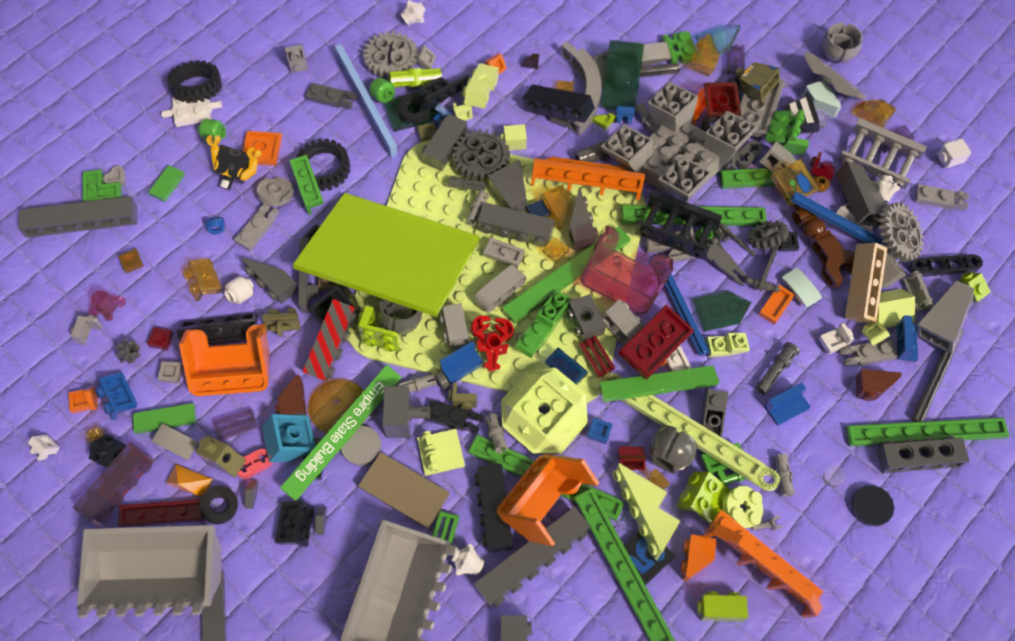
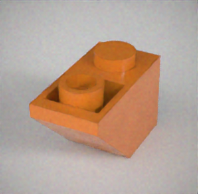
M691 534L688 540L684 541L683 553H686L685 561L682 560L680 567L683 581H688L714 561L717 539H705L702 536Z

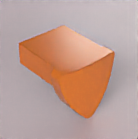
M94 387L68 393L71 413L97 410L98 397Z

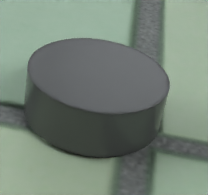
M441 370L435 373V377L443 390L451 387Z

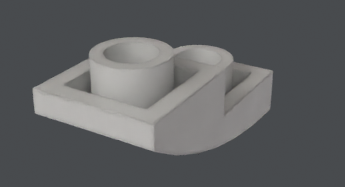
M164 424L160 426L152 440L155 444L186 460H189L199 443Z

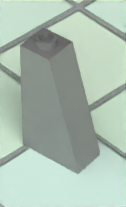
M956 281L917 326V337L952 354L969 312L974 288Z

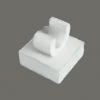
M48 435L33 436L28 442L32 447L30 453H39L38 461L45 460L50 454H56L60 448Z

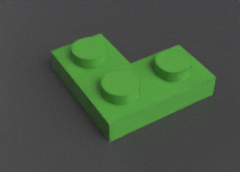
M101 169L83 172V202L87 200H102L104 198L122 197V185L120 182L104 184V173Z

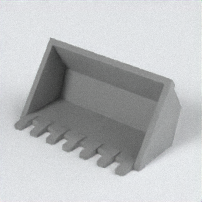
M214 525L84 529L77 600L78 618L87 617L91 610H98L96 613L97 617H105L110 609H117L115 612L116 617H123L128 609L136 608L135 616H143L148 608H155L153 611L154 616H161L168 607H174L173 615H181L185 607H192V615L201 614L204 606L211 605L212 598L221 582V544L216 535Z

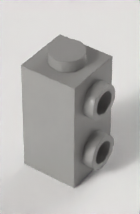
M462 304L442 306L443 314H440L441 325L446 326V331H443L445 343L449 342L450 349H460L469 343Z

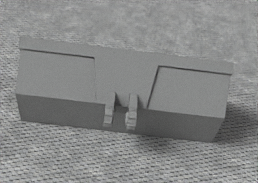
M382 520L362 579L358 581V591L353 595L355 599L340 641H426L420 639L423 629L431 631L434 626L433 621L426 620L429 610L438 611L440 607L439 602L432 601L435 592H444L446 588L445 583L438 582L441 573L449 574L452 569L451 565L444 564L446 556H455L458 548L451 546V542Z

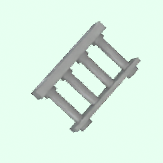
M859 118L853 129V132L857 135L849 152L843 150L838 161H841L843 164L847 161L859 164L866 173L880 179L882 175L892 176L894 183L900 188L905 189L911 179L906 178V175L915 158L919 160L927 146ZM867 137L874 142L866 158L862 159L855 154L863 138ZM880 144L890 147L882 167L872 163ZM897 151L907 155L899 174L888 170Z

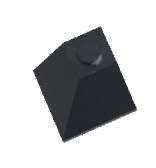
M340 284L336 285L309 307L321 324H323L333 299L355 307L358 317L361 312L356 297L348 287Z

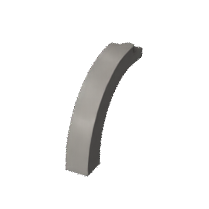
M566 41L561 44L560 56L579 73L584 83L585 94L591 95L595 107L585 123L567 119V127L579 137L588 129L592 119L598 112L602 88L601 77L597 65L584 48L577 51L573 45Z

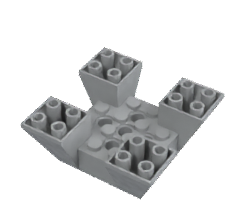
M668 82L647 102L657 130L650 137H647L624 124L601 145V149L630 172L644 173L645 182L676 199L688 202L734 156L757 130L758 126L727 111L705 132L691 124L698 96Z

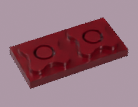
M666 304L619 350L618 354L647 380L695 330Z

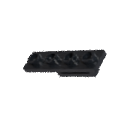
M465 75L452 83L447 82L441 76L420 87L418 93L424 98L420 110L423 112L428 108L431 109L439 102L442 103L445 99L453 97L460 91L462 92L464 86L467 87L470 76Z

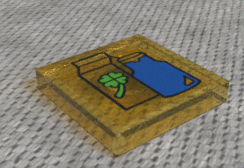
M801 159L771 175L772 180L789 207L795 204L790 200L793 193L799 192L808 197L820 190Z

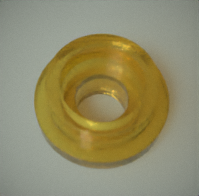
M96 426L85 433L87 437L85 440L87 443L92 442L103 436L106 431L101 429L100 426Z

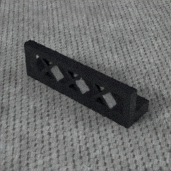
M258 312L180 321L177 328L179 343L185 330L193 329L202 330L207 335L208 344L247 340V329L252 325H257Z

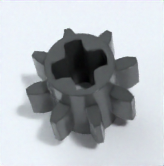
M124 339L115 346L117 349L115 356H117L121 363L127 360L130 364L141 356L139 354L140 346L135 343V340L128 342L127 339Z

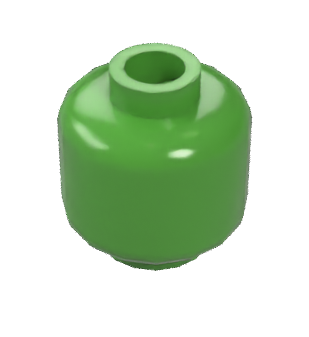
M377 78L371 83L369 92L371 97L380 103H388L394 97L395 87L388 80Z
M204 119L198 126V133L201 139L206 142L207 137L212 135V139L215 142V136H219L221 140L225 138L226 127L219 120Z

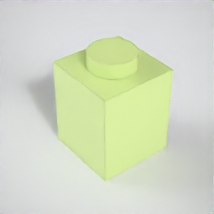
M525 124L504 126L501 140H506L509 150L526 149Z

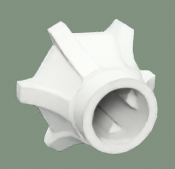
M408 0L406 8L400 15L407 25L415 22L423 23V12L426 10L421 2L417 4Z
M882 175L881 179L872 181L886 203H889L893 194L900 189L892 180V176Z
M470 543L465 548L458 549L456 555L451 557V561L455 565V575L457 576L462 574H474L477 576L484 564V560L476 554L473 545Z

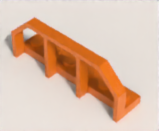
M550 157L545 160L535 158L531 186H534L535 178L566 182L567 191H571L573 183L600 187V195L604 194L605 188L636 192V200H640L645 174L630 172L623 166L559 157Z
M720 510L702 537L705 539L712 536L721 538L741 554L736 562L738 566L752 563L771 578L766 587L768 590L785 589L806 606L801 613L803 618L817 617L822 610L819 598L823 590L723 510Z

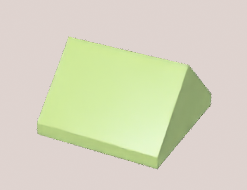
M903 289L881 292L877 320L885 329L896 327V324L904 315L912 316V323L915 322V296Z

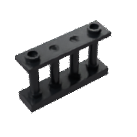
M652 190L647 205L652 208L645 223L638 220L635 234L685 252L695 258L705 260L710 248L705 243L711 230L717 232L723 215ZM658 210L669 214L662 229L652 226ZM675 217L686 220L680 236L669 232ZM693 223L704 227L698 242L687 239Z

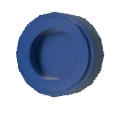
M209 217L205 219L206 229L209 233L220 234L225 230L223 217ZM211 227H220V229L213 230Z

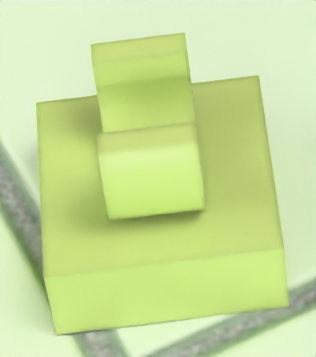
M464 100L462 105L458 107L454 103L455 117L465 121L473 118L472 106L464 104Z

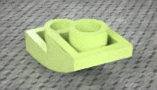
M728 333L726 336L707 337L705 339L709 349L708 357L730 356L750 351L746 333Z

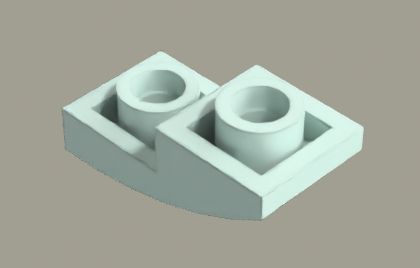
M795 268L782 276L783 283L794 292L795 298L806 308L822 299L816 287L800 269Z

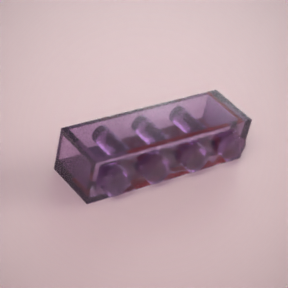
M129 442L72 508L99 527L100 524L109 518L111 511L123 502L124 496L128 491L138 484L140 477L151 469L154 460L142 449Z

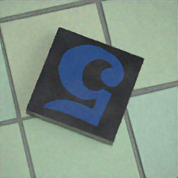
M640 532L624 545L645 586L676 556L666 546L659 559L656 560L649 553L648 544Z

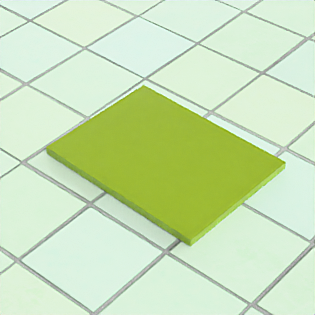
M344 193L293 263V269L437 317L480 241V236Z

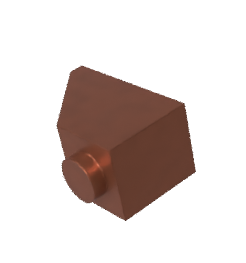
M861 369L856 375L857 398H862L865 401L877 400L900 379L902 373Z
M296 375L278 396V404L275 405L276 414L307 415L304 386L300 375Z

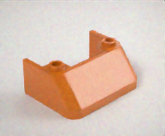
M545 454L533 462L499 505L497 514L505 523L527 540L553 546L555 542L546 531L543 523H540L561 494H574L582 484L597 486L599 482L584 459Z

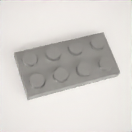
M780 79L762 102L744 92L737 116H741L746 121L758 126L751 136L766 138L774 111H776L780 100L784 80Z

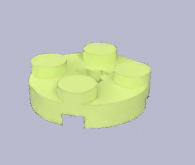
M735 487L724 496L723 511L744 528L753 527L761 522L763 514L762 496L750 487ZM740 504H745V512H743V509L740 508Z

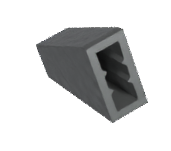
M847 161L836 172V175L855 220L859 224L879 228L878 226L882 225L878 220L882 218L880 213L883 212L882 209L888 204L862 166Z

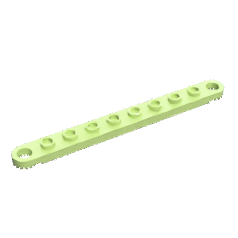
M611 373L606 375L603 381L624 378L619 374L617 375V373ZM649 395L621 400L661 426L676 427L678 433L684 431L696 441L699 450L766 491H773L778 487L780 476L776 471L655 396ZM771 476L774 479V483L766 484L763 477Z

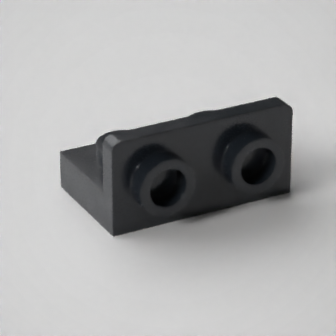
M304 501L282 502L275 543L278 545L297 544L307 547L314 515V506Z

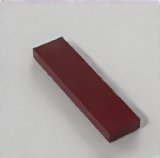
M200 499L119 505L118 526L132 527L204 521V518L199 510Z

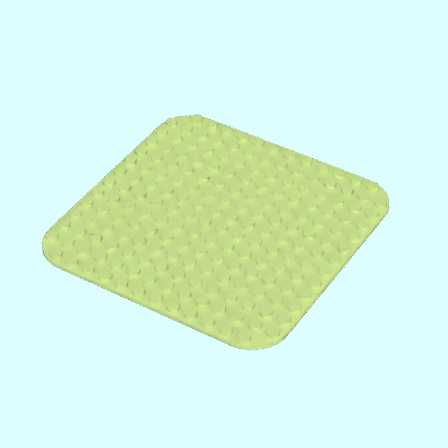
M430 140L423 141L412 147L402 161L387 206L480 236V241L443 306L462 304L469 343L474 342L475 350L484 363L487 362L485 352L479 351L477 340L480 339L474 337L470 331L472 321L480 315L491 318L490 321L483 322V324L490 323L489 328L483 332L484 334L494 331L501 336L495 329V324L501 326L499 323L494 322L495 318L508 319L514 327V336L509 341L502 343V345L508 344L509 346L507 354H499L496 363L501 366L499 370L488 372L482 366L459 381L509 392L527 371L557 368L586 393V404L594 400L601 393L599 382H603V379L609 373L597 378L578 347L579 343L584 342L580 336L576 335L574 330L575 324L573 320H569L567 312L564 313L542 348L538 349L532 358H529L514 349L515 344L536 319L537 313L545 303L515 324L502 311V307L587 249L573 250L569 238L570 222L579 190H581L583 197L586 196L587 210L592 213V225L598 231L596 242L618 226L631 240L627 245L560 292L572 298V300L591 294L600 315L618 299L626 302L640 236L635 234L637 224H622L621 206H646L642 193L640 200H636V192L605 188L604 194L600 195V187L573 183L571 191H567L566 182L535 178L534 186H531L534 159L510 154L509 164L517 160L521 162L527 199L526 206L543 199L551 213L549 218L555 220L554 232L549 248L538 247L532 243H522L516 239L502 238L492 233H483L478 230V222L476 226L466 223L465 220L471 210L470 205L475 201L478 191L467 190L466 192L463 189L449 188L448 183L450 176L466 178L467 174L461 176V170L456 171L452 157L443 171L423 163L422 149L425 145L429 144ZM484 178V191L489 194L486 203L503 207L488 186L487 178ZM490 238H494L525 250V255L518 270L527 279L517 291L494 310L487 313L474 301V296L481 288L509 267L507 264L483 256ZM357 290L355 297L361 311L364 312L365 306L373 307L377 322L376 327L384 329L378 319V307L382 298ZM441 308L437 317L422 312V319L415 330L408 333L406 337L398 335L399 351L388 352L382 347L365 345L361 339L358 319L349 329L351 332L349 342L360 355L374 361L424 373H434V375L440 371L439 361L458 350L455 348L450 349L449 342L445 343L443 331H446V326H442L440 320L443 308ZM397 316L393 317V319H403ZM581 317L582 320H589L587 317ZM606 326L604 335L597 338L612 361L617 337ZM593 343L592 345L594 346V348L596 349L597 353H598L599 356L601 357L602 361L604 362V364H605L606 367L608 368L607 364L605 363L604 359L602 358V356L600 355L599 351L597 350L596 346H595L594 343ZM587 346V347H586L587 351L589 352L590 356H591L592 359L594 360V362H595V364L597 365L598 369H599L600 371H602V368L600 367L599 363H598L597 360L595 359V357H594V355L592 354L591 350H590L589 347Z

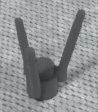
M724 223L719 225L717 232L713 230L715 238L718 239L717 245L721 249L723 247L720 241L725 243L732 238L750 254L756 255Z

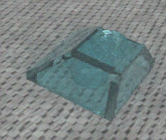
M722 24L696 34L695 38L707 55L717 58L723 56L724 52L731 49L741 27L740 25Z

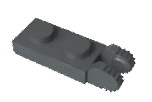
M311 83L306 99L336 108L351 109L353 104L348 100H355L356 94L348 90L344 91Z

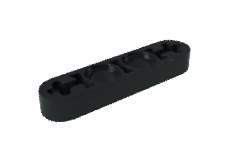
M976 254L917 258L909 265V272L918 271L922 274V277L965 274L967 272L976 273L982 267L983 260ZM950 262L958 263L959 268H953ZM932 263H938L941 269H935Z

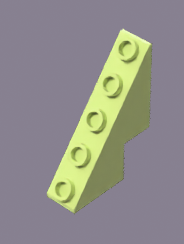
M619 463L617 469L612 472L613 478L621 488L622 497L630 507L631 516L636 519L639 525V532L648 544L649 553L658 560L680 520L659 508L667 494L665 490Z

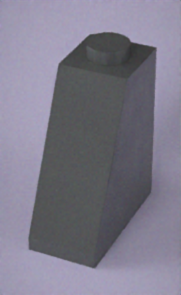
M520 160L488 175V186L502 206L524 212L527 199Z

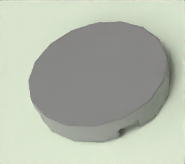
M270 177L265 178L257 185V197L266 205H285L293 198L292 184L281 177H274V179H270Z
M360 426L344 444L341 451L348 462L356 466H366L374 462L381 452V439L372 428Z

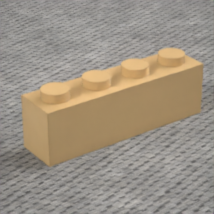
M877 243L856 244L845 318L855 322L877 321L887 254L886 247Z

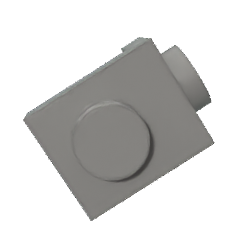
M78 316L75 326L71 329V338L78 345H86L91 328L102 330L103 325L95 316Z

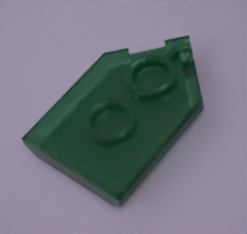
M729 290L692 298L703 332L740 324L752 303Z

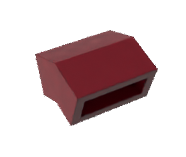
M619 446L618 464L620 463L630 470H645L646 458L644 447Z

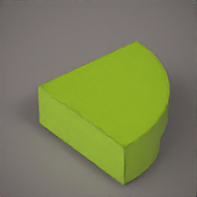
M610 113L608 115H597L592 119V123L607 131L616 120V115Z

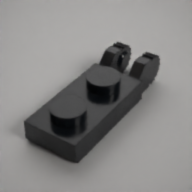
M433 400L430 401V419L425 418L426 421L460 431L479 432L480 428L478 426L466 423V420L482 422V415Z

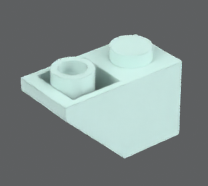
M823 80L807 85L802 97L811 95L816 112L832 118L836 117L841 108L840 101L836 99L826 81Z

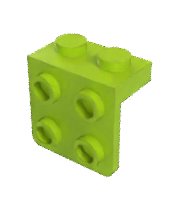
M365 306L364 312L361 311L358 317V327L362 342L370 347H382L388 352L399 351L398 334L376 327L377 322L374 308Z
M693 472L688 479L684 491L679 496L676 507L681 511H694L710 524L716 514L723 510L724 496L731 490L710 472Z

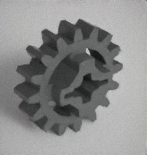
M772 220L762 222V225H755L756 228L750 229L751 232L747 233L749 245L752 248L756 247L757 250L764 248V250L773 249L774 245L780 246L781 242H786V238L789 237L787 225L784 222L779 223V220L772 222Z

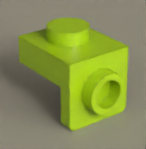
M967 272L958 280L974 288L972 302H979L991 292L982 273Z

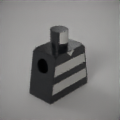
M811 95L784 106V111H792L793 116L797 114L798 110L804 111L805 118L800 126V134L819 132L820 121Z

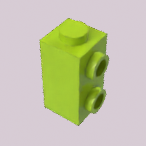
M710 591L706 592V595H703L700 601H697V614H700L701 621L744 622L748 619L747 596H740L739 592H728L727 595H719V592Z

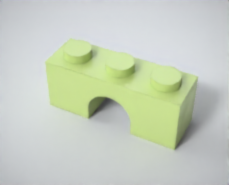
M479 63L477 68L473 69L472 78L469 77L467 87L464 86L463 89L464 104L485 109L489 101L490 90L493 91L497 84L499 67Z

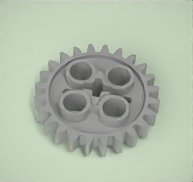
M393 30L392 34H389L386 31L385 35L380 32V37L374 35V40L369 39V44H365V49H363L365 66L368 67L369 72L373 71L374 75L379 73L380 78L386 75V78L389 79V72L407 71V69H413V65H417L418 48H416V43L413 42L412 38L408 39L407 34L402 36L401 32L395 34ZM391 55V65L389 66V58Z
M899 202L887 205L882 209L883 212L880 213L882 218L878 219L882 224L878 226L882 229V232L879 233L884 237L882 242H886V248L890 249V255L894 254V258H899L900 262L917 259L921 255L920 252L923 251L921 246L924 245L921 240L924 238L921 235L923 229L919 228L921 222L916 221L918 216H913V210L909 211V206H904V203L899 204Z

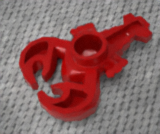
M480 315L472 321L470 331L474 337L480 339L477 340L478 350L485 352L487 362L483 364V367L488 372H494L501 367L496 363L499 354H507L509 345H502V343L509 341L514 336V327L508 319L495 318L494 322L501 325H494L501 336L494 331L484 334L483 332L489 328L490 323L483 324V322L490 321L491 318Z

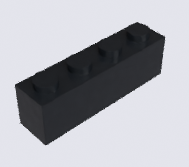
M534 84L530 86L522 98L528 112L583 123L586 122L595 108L591 95Z
M502 464L478 466V473L474 474L475 486L480 487V493L476 495L477 504L482 506L483 511L482 514H479L480 527H485V534H481L483 547H487L488 553L513 550L511 527L497 514V508L506 498Z

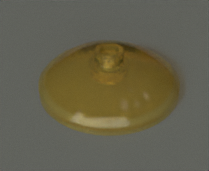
M333 379L321 384L314 391L309 401L308 410L311 421L317 429L327 434L364 390L357 383L348 379ZM335 400H340L338 404H333Z

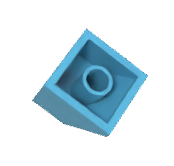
M272 414L262 426L269 462H290L309 455L315 448L309 416Z

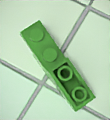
M555 290L537 313L536 319L515 344L514 349L532 358L536 351L540 350L566 312L569 301H572V298Z

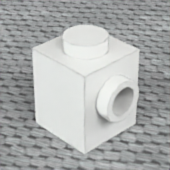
M962 138L944 143L937 155L945 168L964 163L972 152Z

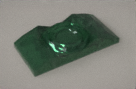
M610 40L601 108L616 110L617 106L636 107L644 44Z

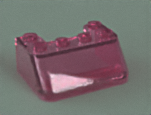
M606 225L582 271L581 283L614 302L620 299L628 304L630 310L638 314H644L649 311L671 275L673 259L663 254H658L651 259L648 266L643 265L614 250L620 236L615 229Z

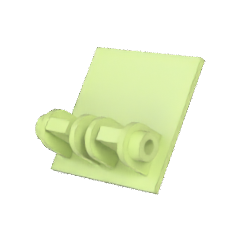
M457 429L435 434L426 431L422 433V437H417L425 476L465 467Z

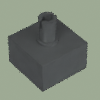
M384 386L383 428L386 438H411L412 419H430V406H412L409 386Z

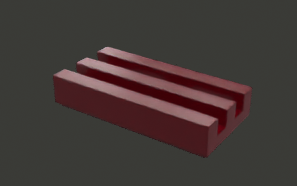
M596 335L592 339H587L584 343L578 344L597 378L615 370L613 362ZM593 343H594V345L596 346V348H597V350L599 351V353H600V355L602 356V358L604 359V361H605V363L607 364L608 368L606 367V365H605L604 362L602 361L601 357H600L599 354L597 353L596 349H595L594 346L592 345ZM587 346L589 347L595 359L599 363L600 367L602 368V371L598 369L594 360L590 356L589 352L586 349Z

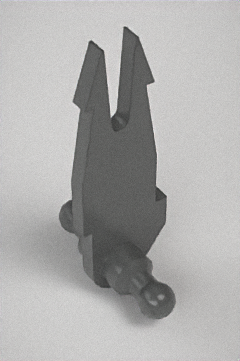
M717 238L707 239L705 245L710 248L706 259L709 262L712 260L719 269L734 279V282L744 286L742 281L733 272L734 270L745 280L747 276L744 270L742 271L733 258L717 245Z
M779 245L774 246L762 280L746 277V284H752L759 291L771 290L774 293L780 291L779 286L771 285L770 282L766 281L777 255Z

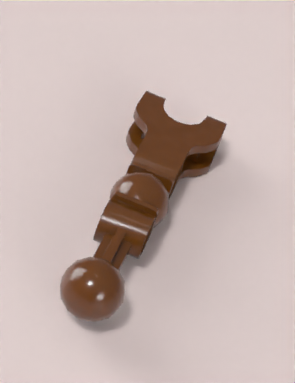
M781 175L774 180L773 191L778 197L786 198L794 209L792 212L794 223L799 226V229L803 228L804 236L811 240L810 245L823 264L821 269L822 278L831 289H835L841 285L843 280L839 270L843 269L850 274L852 273L855 252L844 249L836 237L830 233V230L826 231L825 223L818 219L817 215L790 200L794 187L790 186L789 180L793 178Z

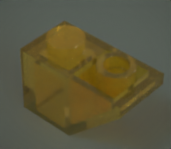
M706 33L703 38H699L696 44L698 49L691 57L692 65L690 69L709 77L715 71L720 55L711 35Z

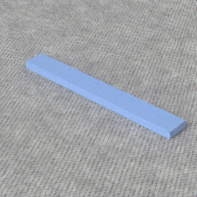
M341 44L336 45L337 57L390 156H397L396 143Z

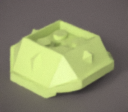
M557 368L527 371L501 400L503 429L532 454H562L588 423L586 393ZM541 406H547L550 411L547 414H542L538 409Z

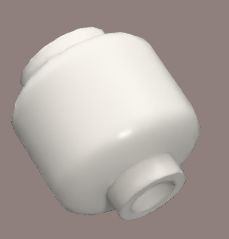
M238 276L225 285L224 295L229 302L241 304L253 296V283L248 278L245 279L242 276Z

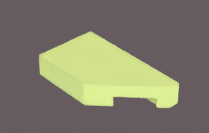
M878 320L876 322H867L862 330L863 335L872 346L890 336L889 332Z

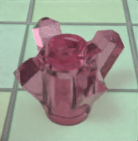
M96 291L91 296L92 303L89 308V314L92 316L102 314L106 321H111L115 309L126 304L125 298L109 295L106 291Z

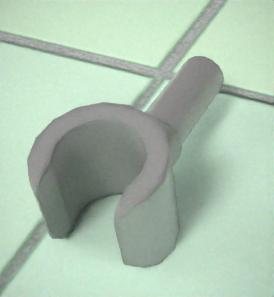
M774 516L769 522L755 525L752 529L770 528L776 531L783 527V525L778 526L775 524V521L781 519V517Z

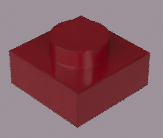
M153 327L147 345L150 348L168 351L174 333L172 330Z

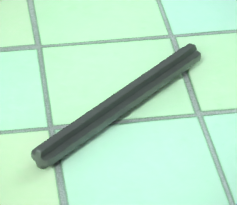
M963 329L954 352L950 354L944 350L942 351L912 416L913 422L924 421L964 333Z

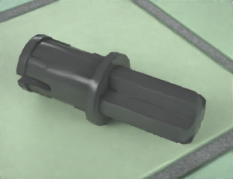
M450 176L449 188L463 189L466 192L467 190H485V182L469 180V177L458 178Z

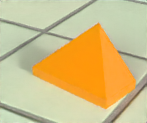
M176 464L166 483L201 498L213 480Z

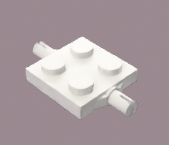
M172 97V109L161 112L163 118L173 116L176 127L201 123L204 119H211L212 109L223 107L221 100L210 102V100L205 98L204 102L198 100V103H193V101L186 103V100L180 102V100Z

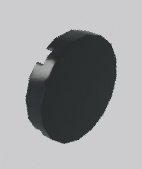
M875 485L864 486L858 489L852 497V512L857 520L864 525L880 527L889 522L894 514L893 499L881 487Z

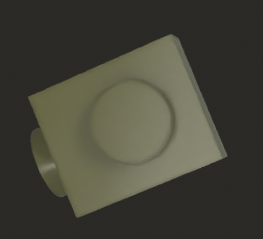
M453 383V389H449V401H452L453 406L465 410L477 408V394L458 393L457 383Z

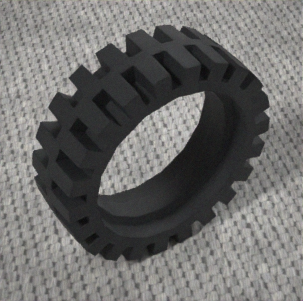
M196 60L195 63L189 61V64L184 62L182 66L177 65L176 69H171L167 76L170 92L180 102L185 100L186 103H191V101L198 103V100L204 102L205 98L209 100L211 96L215 97L216 93H219L222 88L219 70L211 62L202 61L200 63V60ZM194 77L209 78L205 83L196 86L180 85L185 80Z
M321 138L318 139L317 143L312 140L311 145L307 143L304 145L305 149H300L297 158L307 155L308 160H310L315 155L331 153L340 159V166L334 173L324 177L315 176L321 191H325L326 187H328V190H332V186L337 188L339 183L343 184L345 182L344 179L348 178L350 161L346 149L339 142L336 143L335 140L330 142L326 138L323 142Z

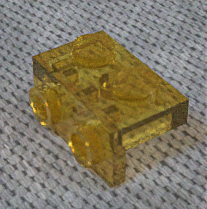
M211 259L188 261L183 275L188 281L190 293L194 296L195 301H200L202 295L221 293L222 286Z

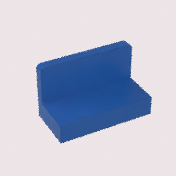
M473 341L439 361L440 370L450 385L482 367L484 364L475 350Z
M802 382L769 399L764 406L776 425L779 426L810 409L811 406L802 395L806 390Z

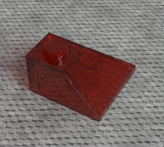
M705 82L703 84L708 117H721L727 111L741 116L737 83Z

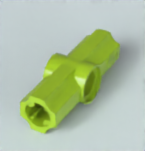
M422 68L407 69V71L389 72V82L394 87H420L441 77L442 72L440 68L423 70Z

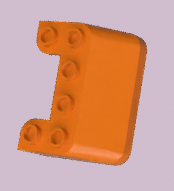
M265 324L252 325L247 329V343L209 346L207 335L202 330H185L179 347L189 392L195 396H208L265 390L269 383V346Z

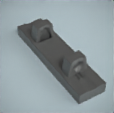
M300 238V254L308 244V238ZM299 271V307L302 313H310V298L319 297L318 285H310V274Z

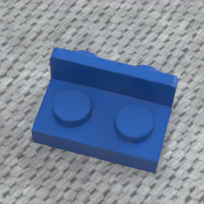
M904 315L896 324L897 360L916 362L918 360L917 327L912 323V316Z
M122 372L98 379L95 392L97 397L101 398L105 414L109 415L111 420L116 419L117 413L137 408L136 399Z

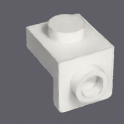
M845 323L819 337L828 355L848 347L854 339L852 331L847 328Z

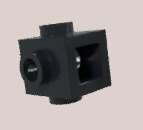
M105 434L92 441L89 447L90 454L88 459L110 469L122 461L126 444Z

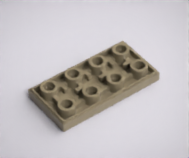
M380 452L358 485L359 489L426 529H429L450 496V492Z

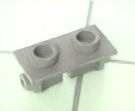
M915 271L911 273V277L903 278L908 293L915 296L916 312L932 309L934 307L933 299L928 293L922 279V274Z

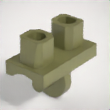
M288 308L286 313H279L276 309H269L268 313L262 316L266 332L277 331L279 337L284 336V331L300 330L301 327L295 308Z

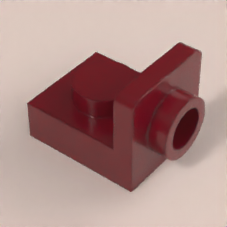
M819 151L817 156H813L809 165L812 167L811 173L832 180L835 167L828 162H819L822 152Z

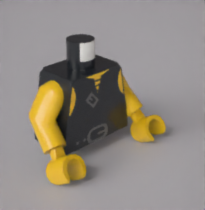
M212 135L207 137V143L211 146L214 172L222 178L219 187L230 191L233 182L244 184L245 181L256 174L257 158L262 155L260 150L255 151L254 154V147L249 148L247 153L221 144L219 147L217 145L221 142L219 136H215V142L212 139Z

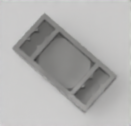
M809 52L804 54L813 73L819 74L837 92L856 99L865 100L867 98L865 94L816 55Z

